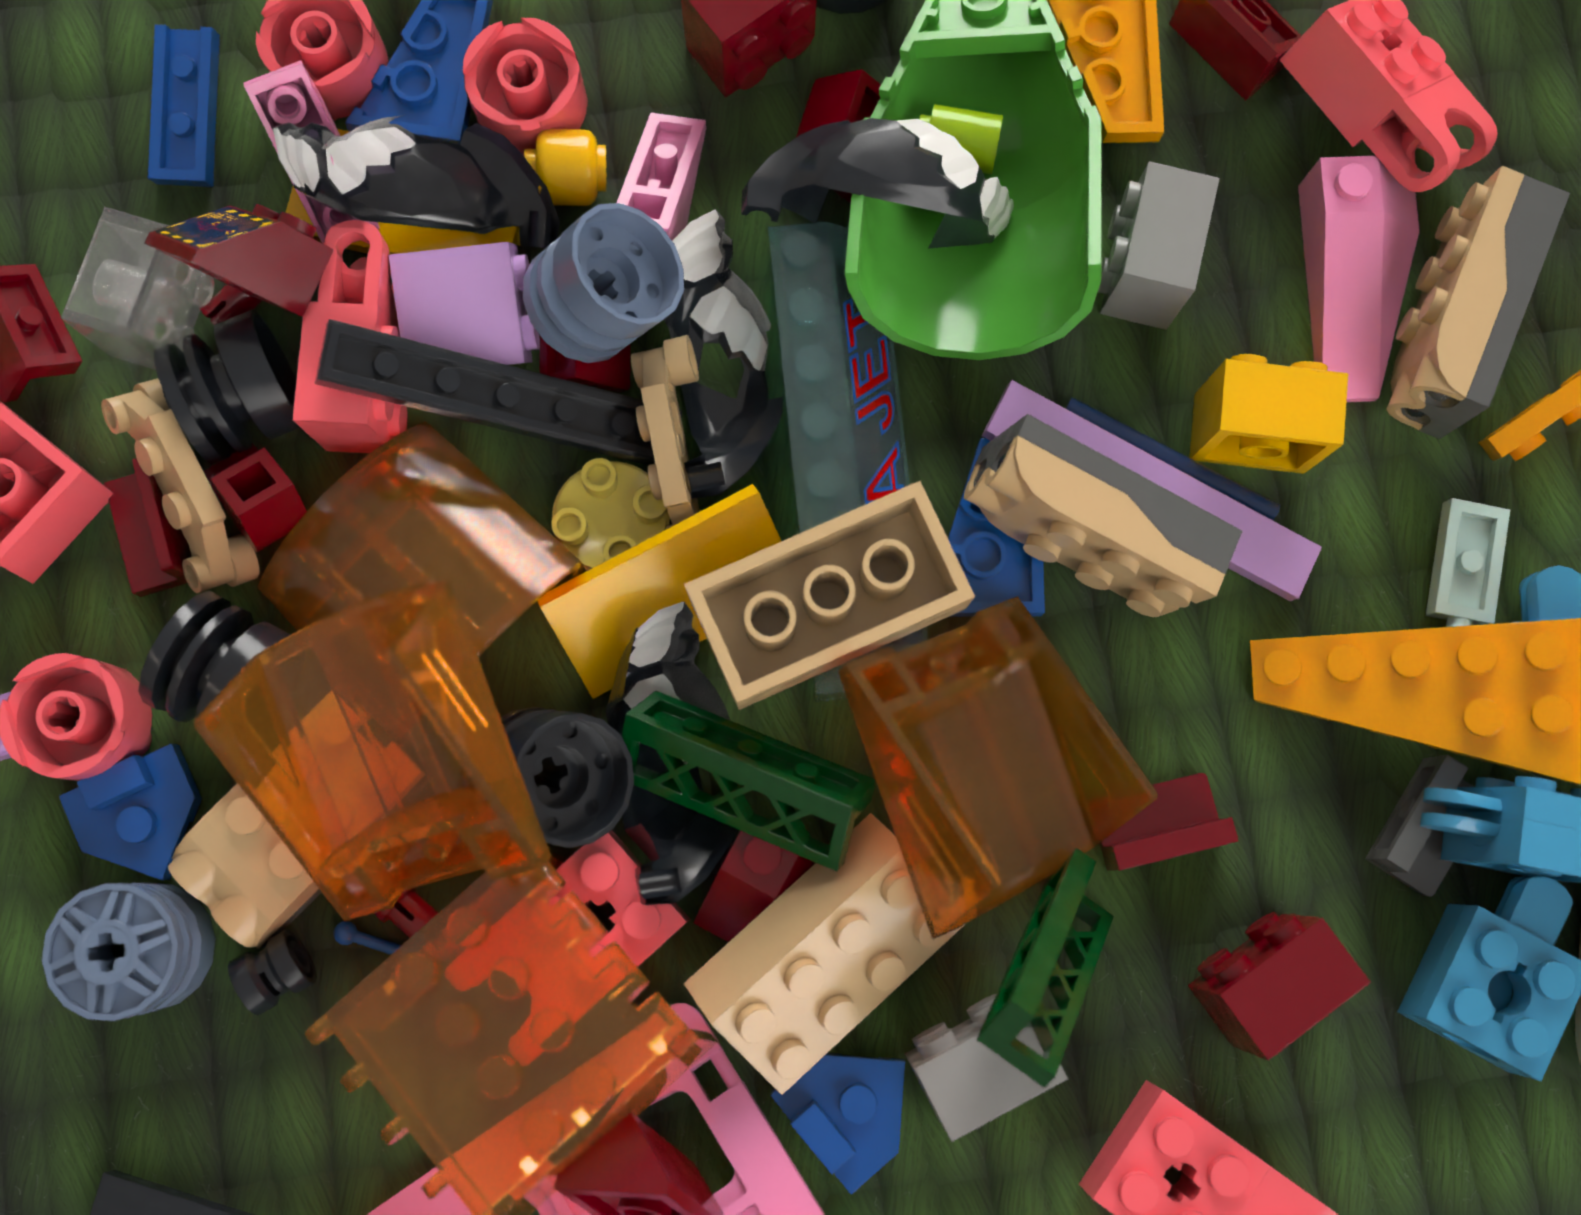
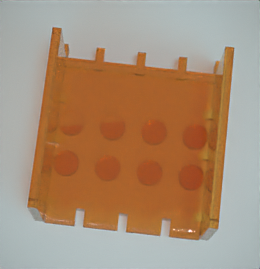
M531 840L513 857L507 854L501 857L305 1032V1036L313 1046L320 1044L331 1034L335 1033L357 1062L340 1080L348 1092H352L370 1079L397 1115L380 1133L388 1145H392L409 1131L439 1171L421 1187L429 1200L439 1195L450 1185L473 1215H531L557 1191L553 1188L557 1175L630 1112L637 1117L718 1042L710 1032L696 1029L688 1031L687 1025L659 992L654 993L639 1007L633 1003L632 1000L649 985L650 981L616 941L608 944L596 956L593 955L590 950L604 938L607 930L574 891L566 894L554 905L549 902L566 884V881L556 871L566 861L560 855L534 840Z

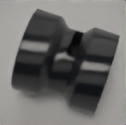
M289 929L268 939L265 949L258 953L245 952L229 961L228 964L229 977L238 997L250 1012L255 1015H261L277 1006L279 998L289 991L299 993L317 981L316 970L310 955L300 939Z

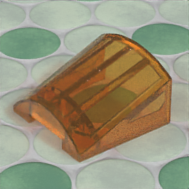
M425 421L400 433L375 449L337 480L312 505L286 536L269 562L257 588L402 743L426 751L432 745L433 740L419 725L454 683L507 628L568 574L575 578L587 570L573 553Z
M450 581L426 582L395 589L344 608L291 634L254 655L194 720L195 729L344 921L391 909L404 890L484 869L491 880L494 881L545 867L551 857Z
M1018 596L978 611L964 626L899 652H895L893 647L889 646L846 663L838 672L932 940L977 919L1054 874L1075 848H1078L1083 853L1089 852L1157 800L1158 795L1155 788Z

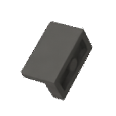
M1448 754L1423 758L1365 860L1422 896H1433L1453 862L1441 860L1444 831L1420 827L1422 813L1446 814L1447 809L1446 807L1423 802L1424 789L1430 787L1456 790L1458 787H1474L1463 780L1469 768Z

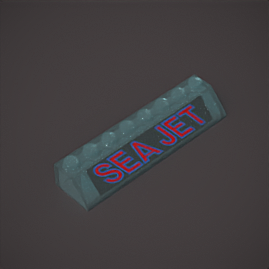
M830 222L768 227V254L782 389L784 392V409L797 534L910 485L894 343L861 316L847 288L845 278L849 228ZM926 627L812 677L815 702L933 690Z

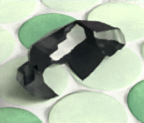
M405 115L370 121L341 137L336 136L326 126L312 122L302 128L291 123H285L273 128L279 160L294 183V188L309 198L354 220L468 231L479 234H486L499 228L515 226L517 227L518 245L546 248L558 237L560 220L547 186L522 153L504 135L478 123L464 131L460 144L424 139L398 124H389L395 118Z
M869 118L853 123L846 120L825 124L805 132L769 156L743 188L741 215L747 216L752 211H763L770 216L773 222H778L782 208H786L816 224L829 189L945 213L928 249L992 243L1007 227L1014 208L1013 199L1009 198L1008 189L1006 186H1001L998 177L985 179L972 154L965 150L954 136L942 132L932 124L919 119L895 121Z
M716 209L691 221L672 241L677 248L684 268V292L676 310L664 318L671 338L684 335L689 336L695 352L698 372L704 343L720 344L729 360L740 357L744 366L737 398H731L697 382L681 385L691 430L690 434L702 453L701 456L684 463L690 483L692 499L721 495L749 472L773 439L782 416L784 392L782 397L769 399L765 365L769 344L766 332L770 330L771 323L753 291L729 269L733 259V241L725 234L726 221Z
M684 601L658 610L644 624L636 628L621 656L606 709L608 724L621 736L625 714L654 691H659L730 720L718 692L694 664V658L699 651V634L691 626L693 614ZM640 743L637 764L658 773L667 770L657 750ZM698 767L688 770L699 790L703 791ZM634 785L628 808L622 817L624 830L651 860V862L640 865L635 869L641 904L658 905L678 902L706 880L730 846L738 829Z

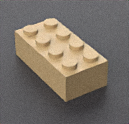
M921 481L684 584L689 600L738 710L965 610L975 597Z
M870 813L852 830L845 862L838 871L815 863L691 976L684 985L710 1024L783 1095L968 921L907 846Z

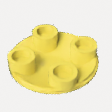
M596 458L588 461L581 470L564 483L553 505L551 523L554 536L563 553L573 563L588 571L666 530V526L670 523V516L667 508L664 507L663 499L656 500L654 498L647 472L628 463Z

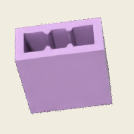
M510 242L388 255L401 338L505 365L532 362L531 350H539L540 340L539 333L531 324L529 316L526 315L523 302V277L530 264L526 254L518 255L517 245Z

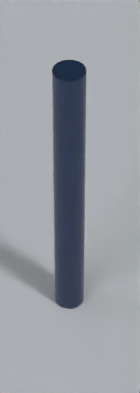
M1073 397L1066 407L1067 410L1271 520L1275 519L1280 510V504Z

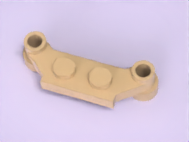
M688 335L664 340L663 347L631 354L634 378L641 389L644 404L636 407V418L643 441H651L655 464L648 465V478L654 498L656 500L663 499L664 507L668 510L672 525H667L666 529L700 512L697 498H691L690 483L684 463L689 461L675 389V386L699 381L696 356Z
M159 378L135 384L133 392L102 400V413L107 426L114 434L127 431L135 439V454L140 467L146 475L154 476L163 493L162 506L167 520L174 529H181L189 544L192 557L183 560L182 567L190 588L195 593H201L226 583L231 587H235L258 578V559L247 539L241 534L227 538L224 526L226 515L172 409L168 408Z

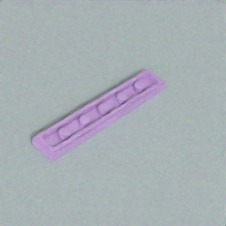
M1011 380L1006 386L982 434L983 437L991 441L1026 414L1035 417L1242 530L1228 568L1288 601L1299 599L1321 551V546L1023 385Z

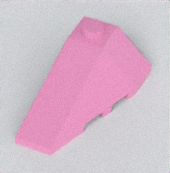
M1376 156L1323 157L1316 162L1298 186L1314 362L1326 364L1328 371L1349 373L1347 402L1376 401L1380 396L1419 235L1416 194L1399 184Z

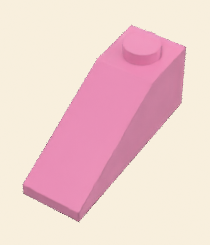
M650 113L617 203L643 211L660 224L673 241L687 226L706 131V120Z

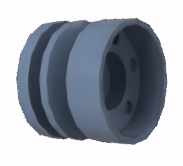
M621 203L598 204L579 217L562 233L561 237L550 243L544 251L532 259L523 277V302L533 327L543 340L567 358L586 363L609 360L674 312L684 292V268L675 244L661 225L643 211Z
M106 883L81 891L58 910L45 934L42 964L48 987L65 1008L86 1019L117 1021L179 1004L198 989L213 963L216 938L208 912L187 891L173 884ZM124 944L126 950L125 957L114 958L113 946Z

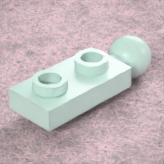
M1455 498L1442 503L1426 616L1447 620L1446 627L1494 624L1510 509Z

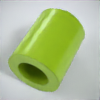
M937 104L933 106L932 116L920 115L919 120L930 123L942 132L954 136L959 144L972 154L982 172L992 175L1003 115Z

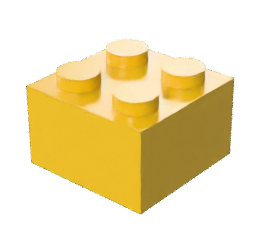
M1239 354L1230 359H1225L1195 393L1189 458L1200 462L1305 474L1344 445L1349 373L1328 371L1326 364L1314 361L1296 362L1290 366L1267 364L1265 357L1255 354Z

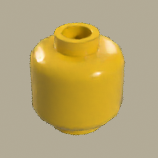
M546 129L538 134L536 149H524L525 159L547 186L554 205L588 206L595 202L598 191L606 192V145H597L596 138L591 131L580 129Z

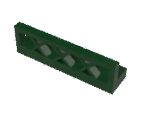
M654 691L625 714L622 738L632 756L635 786L834 871H838L844 864L854 821L872 801L876 779L659 691ZM640 743L656 749L667 770L658 773L637 764ZM700 767L711 772L722 792L713 796L699 790L688 770ZM755 790L767 795L778 815L767 819L755 814L744 794ZM812 814L834 823L835 828L831 845L812 838L800 818Z
M1078 848L1074 849L1044 884L976 1039L1043 1088L1056 1077L1114 918L1112 914L1084 895L1096 861ZM1077 916L1091 926L1090 931H1075L1072 925L1074 917ZM1062 948H1064L1074 969H1060L1057 960ZM1046 987H1049L1059 1007L1058 1010L1044 1009L1041 1000ZM1024 1028H1033L1044 1052L1042 1056L1016 1038Z

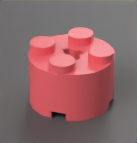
M268 0L261 12L264 19L259 34L256 31V47L268 71L272 72L301 60L322 96L333 121L350 116L355 106L361 108L373 88L371 80L381 64L387 66L389 62L386 47L362 0Z
M521 18L522 23H513L503 26L502 21L489 25L473 39L463 59L465 90L478 124L504 135L523 156L524 149H536V138L543 130L580 129L584 122L588 104L579 62L571 42L558 28L536 18Z
M59 653L33 661L24 667L13 679L17 683L13 687L8 700L2 699L0 738L6 751L20 765L42 776L74 781L90 778L103 773L114 764L128 757L144 755L152 742L151 706L142 702L138 692L139 681L126 669L89 657Z

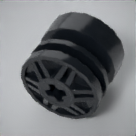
M249 310L214 325V336L219 354L215 355L211 348L197 334H191L183 338V351L175 344H167L154 350L157 376L168 408L172 409L183 433L187 436L190 443L201 457L211 465L230 457V445L239 453L252 448V436L248 424L250 419L269 440L300 428L293 421L296 377L274 334L256 310Z
M206 591L190 599L164 626L151 647L142 668L138 692L142 702L158 710L167 711L169 717L176 721L187 723L195 719L198 733L232 752L243 753L255 746L270 731L286 709L305 670L308 656L306 642L271 623L263 621L254 625L251 612L236 605L232 606L231 601L216 593Z
M540 707L512 710L492 722L476 743L469 767L471 792L486 818L502 830L566 848L591 844L613 830L628 808L634 786L632 756L622 736L607 722L582 713L557 711Z

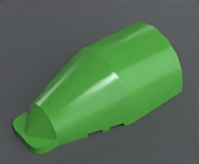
M925 0L900 48L901 59L891 77H885L879 88L880 100L870 118L895 121L920 119L921 114L932 116L934 104L1003 115L992 175L983 174L985 179L998 177L1001 186H1006L1008 189L1009 198L1013 199L1014 208L1007 227L992 243L928 249L945 213L852 194L845 263L847 288L863 319L893 342L933 356L971 360H986L1026 354L1065 337L1092 311L1101 283V116L1096 106H1091L1083 89L1082 75L1078 67H1073L1065 50V39L1047 0Z

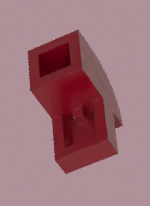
M252 443V448L241 453L237 451L230 455L229 458L203 471L218 501L256 553L310 521L307 510L294 484L265 447L258 450Z

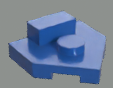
M172 743L145 756L133 755L114 764L101 774L77 781L79 787L59 796L82 852L160 880H170L171 873L168 870V865L173 861L174 851L183 840L189 822H193L202 800L180 746Z
M827 1053L783 1095L776 1089L770 1093L773 1100L790 1119L792 1127L831 1174H835L851 1195L899 1153L905 1071L904 1059Z

